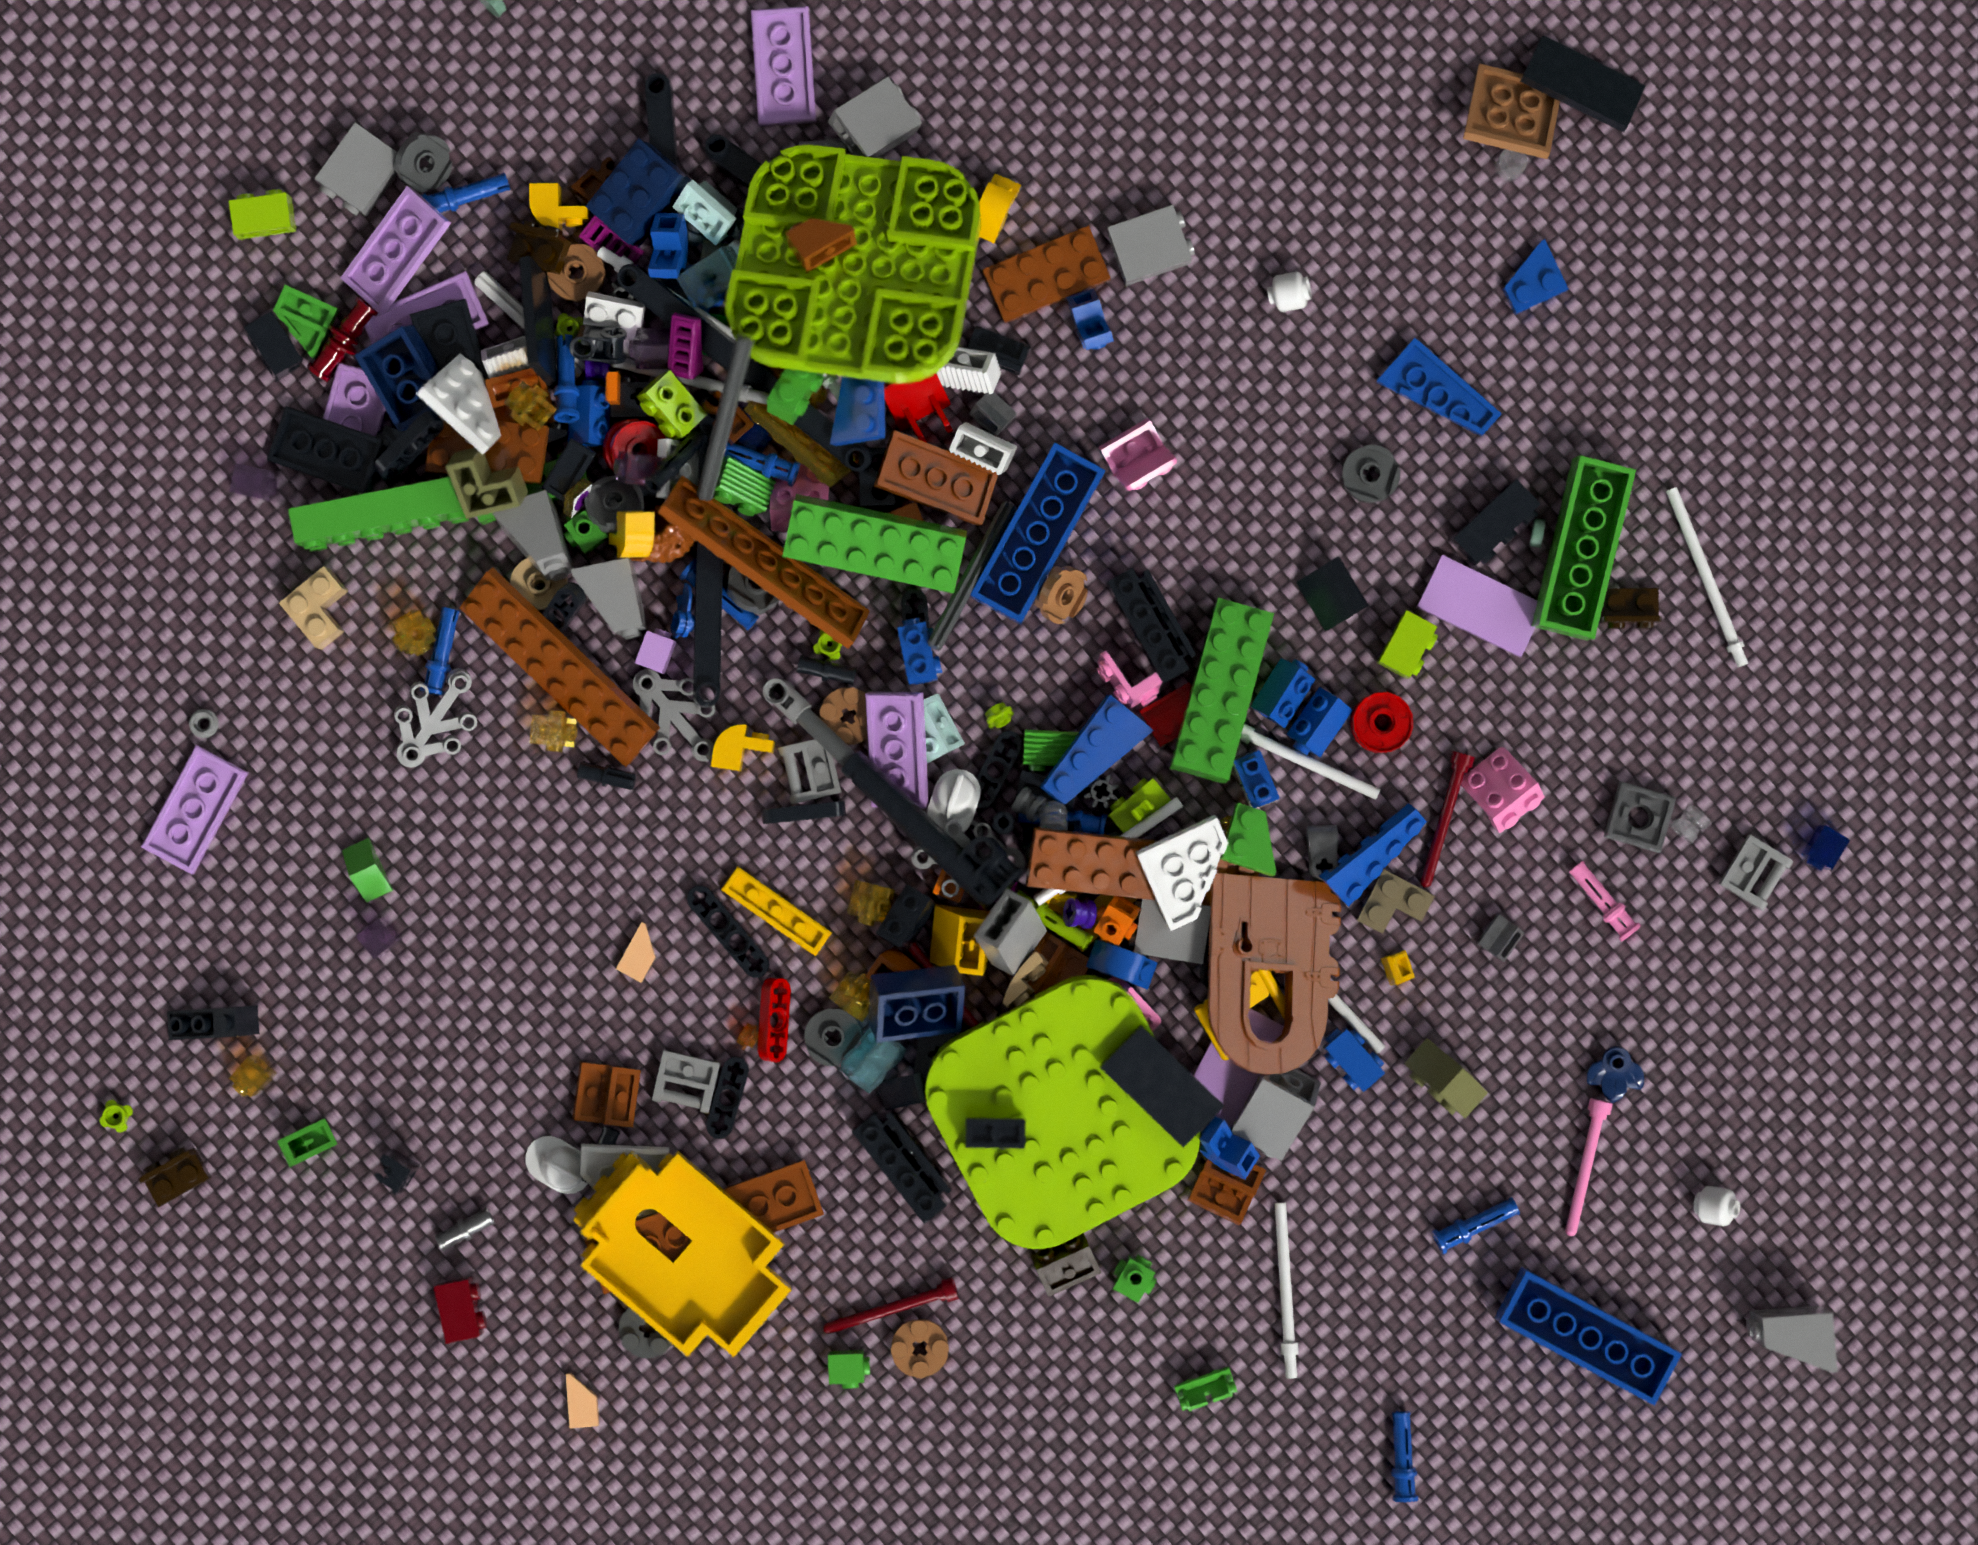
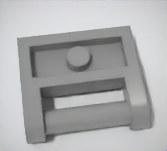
M815 739L778 748L780 757L783 756L792 795L789 798L791 805L842 793L834 757ZM802 752L811 791L803 792L794 756L795 753Z
M1748 835L1720 880L1719 885L1744 899L1757 909L1764 911L1768 904L1766 902L1785 869H1789L1793 861L1754 836ZM1770 859L1776 862L1757 895H1754L1750 892L1768 861Z
M663 1050L652 1101L661 1103L663 1100L700 1109L702 1113L709 1114L721 1063ZM666 1081L705 1090L704 1096L702 1098L665 1089Z

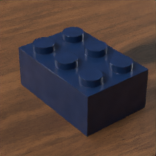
M638 138L585 207L624 242L639 248L650 235L655 214L667 213L692 179L652 144Z
M414 325L401 326L354 355L398 431H405L424 412L434 411L417 393L440 370Z
M956 965L871 975L868 1023L876 1042L962 1032L965 985Z

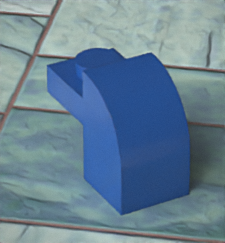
M656 213L650 230L654 250L648 266L649 276L651 278L664 279L678 278L681 268H686L688 258V232L684 213Z
M1094 288L1066 297L1083 349H1101L1107 343L1114 341Z
M1095 940L1086 967L1148 990L1158 962L1127 949Z
M1216 1116L1204 1128L1199 1139L1202 1143L1199 1150L1207 1159L1221 1169L1244 1180L1260 1157L1252 1142L1232 1134L1225 1120Z

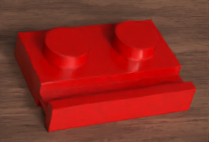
M1190 682L1139 711L1146 724L1154 730L1151 733L1160 747L1178 737L1192 687Z

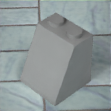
M546 490L526 496L519 507L492 513L507 537L547 581H559L572 573L571 569H574L566 538L563 535L564 531L558 510Z
M623 558L571 569L572 576L614 633L627 640L641 637V632L648 630L635 564L631 559Z
M1293 1069L1283 1074H1260L1232 1126V1134L1252 1142L1264 1155L1270 1158L1275 1157L1282 1161L1315 1107L1321 1082L1298 1069Z
M1821 1306L1750 1311V1319L1746 1320L1748 1336H1752L1753 1341L1767 1349L1829 1372H1838L1832 1312Z

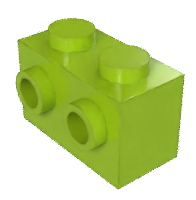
M281 189L265 191V195L256 197L251 193L240 194L236 196L237 199L229 200L233 235L239 240L297 232L292 197Z
M670 370L659 374L636 396L641 402L642 410L649 416H653L660 424V431L666 437L672 438V440L685 437L707 416V413Z
M1406 610L1399 619L1377 664L1405 679H1409L1412 674L1417 676L1425 662L1421 659L1425 649L1431 650L1438 638V635L1434 633L1438 626Z

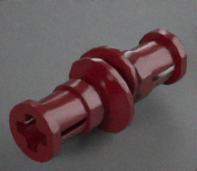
M360 297L356 298V305L348 316L343 318L339 328L329 325L328 329L333 336L329 337V341L321 348L322 351L314 362L307 365V368L313 374L326 382L330 380V373L343 360L345 353L350 355L357 353L353 344L357 345L359 342L355 339L362 334L364 327L372 316L378 315V312Z

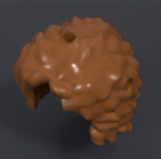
M662 504L656 505L655 509L646 510L654 512V540L651 553L648 557L629 559L639 562L647 560L660 563L672 562L675 558L683 557L684 553L690 550L696 540L692 539L689 534L675 524L667 521L664 516L658 513Z

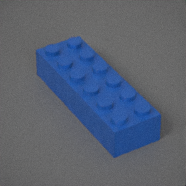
M1054 442L970 594V598L1021 625L1103 478L1105 470Z
M1523 1267L1520 1268L1494 1317L1499 1323L1654 1406L1682 1353Z

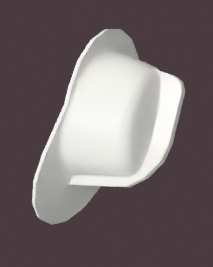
M954 769L947 771L940 776L934 787L927 815L944 831L947 823L956 821L961 825L962 831L965 832L973 820L980 799L981 788L979 781L966 770ZM951 824L948 827V833L952 836L957 835L959 827Z
M542 1136L534 1140L528 1147L525 1155L526 1166L529 1173L540 1182L564 1194L577 1193L588 1184L581 1180L582 1177L579 1174L581 1151L553 1136Z

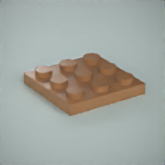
M1479 63L1463 139L1548 159L1560 101L1520 82L1524 74Z

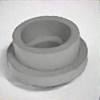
M200 709L190 717L189 727L195 736L208 738L217 732L219 720L214 712ZM204 718L209 721V726L206 729H202L200 726V722Z

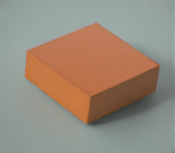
M618 372L606 373V400L610 405H620V374Z

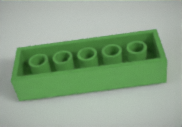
M1582 455L1572 459L1532 627L1586 641L1595 639L1636 473L1635 469Z
M450 477L288 509L294 542L304 547V549H310V552L327 549V544L338 543V546L352 545L356 543L355 539L366 538L367 541L384 538L383 533L395 532V535L408 534L412 532V527L417 526L423 527V529H433L440 527V522L452 521V524L469 521V518L466 519Z
M796 494L782 557L954 593L967 530Z
M1218 597L1211 614L1169 769L1222 784L1227 783L1232 771L1274 613Z

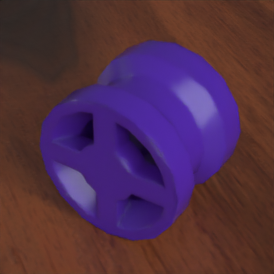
M585 360L586 380H602L605 383L606 373L611 372L610 364Z
M1068 898L1063 908L1064 924L1067 927L1080 925L1085 929L1093 927L1097 916L1095 902L1087 899L1080 902L1076 898Z

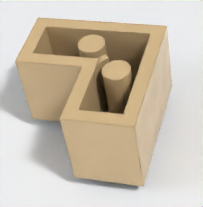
M325 566L279 602L315 648L323 650L344 632L326 609L346 594L348 590L332 570Z

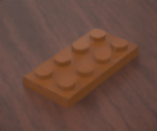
M1089 225L982 269L1004 324L1111 280Z
M438 415L444 423V428L429 444L425 471L427 474L449 476L446 465L453 454L475 447ZM497 421L501 437L484 453L491 472L519 466L526 484L542 485L549 435L548 426Z
M894 430L890 433L874 486L976 526H981L998 475L996 472L992 473L991 469L982 468L980 464L976 466V463H971L970 459L966 461L965 457L955 456L954 453H950L947 450Z

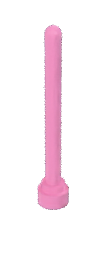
M1590 1098L1588 1110H1590L1589 1116L1592 1118L1565 1229L1568 1236H1574L1577 1233L1602 1122L1606 1120L1607 1115L1611 1114L1613 1105L1611 1102Z

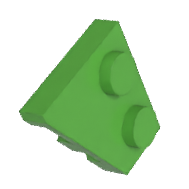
M284 285L273 311L308 352V355L316 359L330 332L328 327L333 325L339 309Z
M1241 803L1235 804L1226 835L1228 845L1220 859L1271 877L1274 876L1276 867L1266 812Z

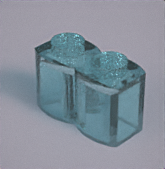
M869 1028L861 1037L858 1046L851 1049L844 1056L838 1068L851 1081L867 1093H870L882 1083L887 1071L894 1068L901 1061L906 1048L897 1040L877 1043L871 1028Z

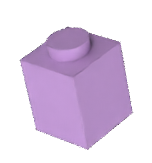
M655 628L654 633L646 631L635 664L665 675L677 643L670 639L672 634Z

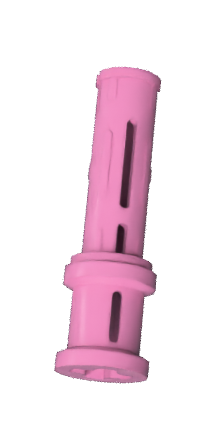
M1581 861L1569 871L1586 894L1604 914L1602 915L1603 921L1605 923L1609 922L1620 935L1618 939L1621 942L1642 926L1639 922H1634L1625 911L1626 906L1623 903H1617L1602 883L1584 864V861ZM1585 879H1588V881H1589V882L1593 885V887L1598 891V893L1602 896V898L1599 897V895L1594 891V889L1590 886V884H1589ZM1618 918L1621 919V921L1626 925V927H1624V925L1619 921Z

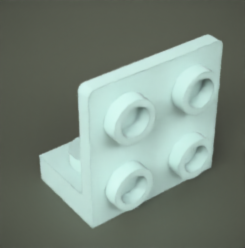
M694 180L690 181L673 205V208L678 213H684L685 219L715 246L729 236L727 232L736 220L734 216L737 208L707 181H703L699 185Z
M937 693L924 699L926 757L928 764L942 755L965 745L939 694Z

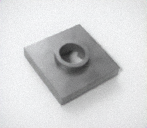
M1619 781L1603 837L1661 853L1677 797ZM1642 807L1647 811L1649 818L1644 827L1635 828L1629 823L1628 814L1632 808Z

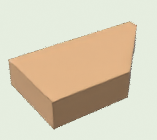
M641 922L616 968L640 983L643 982L656 958L646 923Z
M566 1373L569 1428L599 1426L598 1396L575 1378L572 1373Z

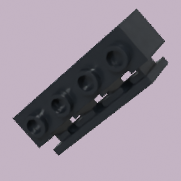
M1133 568L1109 580L1106 586L1152 668L1162 680L1163 685L1188 671L1189 667L1184 658L1188 656L1190 660L1196 656V653L1148 569L1143 571V577L1139 579ZM1142 582L1150 598L1155 603L1151 606L1139 586ZM1156 607L1164 623L1169 628L1166 631H1164L1161 623L1159 622L1157 616L1153 611V609ZM1171 632L1183 655L1179 656L1167 636L1168 633Z
M892 1110L887 1113L886 1117L888 1119L885 1122L875 1112L854 1128L852 1133L923 1224H925L947 1206V1202L941 1193L945 1191L946 1194H949L952 1191V1187ZM886 1125H888L890 1129L897 1134V1136L899 1137L898 1139L902 1143L901 1146H899L896 1143L893 1137L885 1129ZM904 1148L915 1157L916 1162L920 1166L918 1169L904 1153ZM921 1171H924L933 1180L934 1185L938 1188L936 1192L922 1176Z

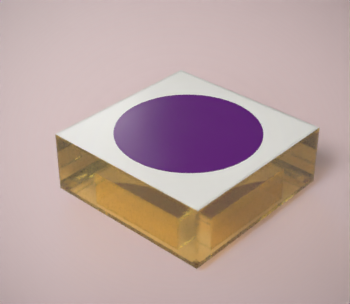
M583 478L566 493L563 508L565 515L572 518L585 506V497L588 496L592 487L590 481Z

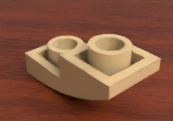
M1037 951L1034 952L1015 974L1003 1000L1006 1007L1014 1009L1031 1000L1030 995L1034 992V989L1028 982L1040 978L1046 971L1045 967L1049 964L1042 954Z

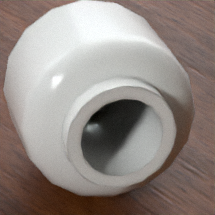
M1297 271L1275 276L1272 286L1267 288L1270 304H1276V307L1281 312L1304 308L1307 305V301L1312 298L1308 277H1303Z
M1706 1186L1695 1196L1694 1212L1698 1214L1699 1219L1703 1223L1727 1226L1732 1222L1733 1218L1738 1217L1740 1202L1736 1200L1735 1194L1731 1189Z

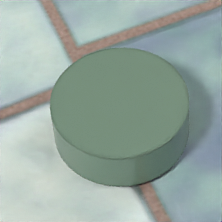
M479 0L496 17H500L506 11V5L502 0Z
M1534 519L1530 539L1531 547L1541 548L1545 519Z

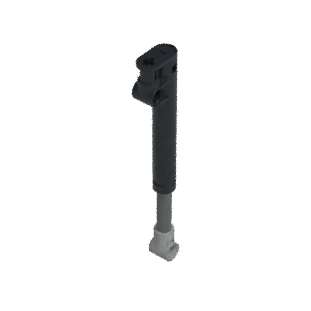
M774 678L765 683L763 696L766 701L774 704L793 724H800L843 766L841 772L848 779H851L878 808L986 912L994 907L1005 890H1010L1025 873L1026 868L1024 866L1018 868L1007 857V852L993 837H977L963 849L872 761H869V758L861 750L858 752L853 751L811 710L812 705L795 690L791 682ZM778 684H781L784 687V695L778 700L774 696V689ZM983 841L989 843L991 847V853L986 858L982 857L978 850L979 845Z

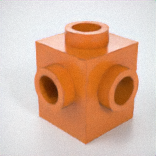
M1114 896L1108 907L1102 905L1098 911L1096 921L1099 923L1093 932L1098 934L1103 941L1119 947L1124 938L1130 940L1138 927L1133 922L1141 908L1121 896Z

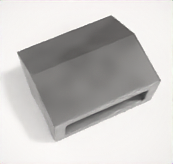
M987 392L974 405L969 415L990 434L998 436L1017 416V413L994 392L990 395Z
M1496 914L1476 944L1502 962H1505L1525 933L1500 914Z

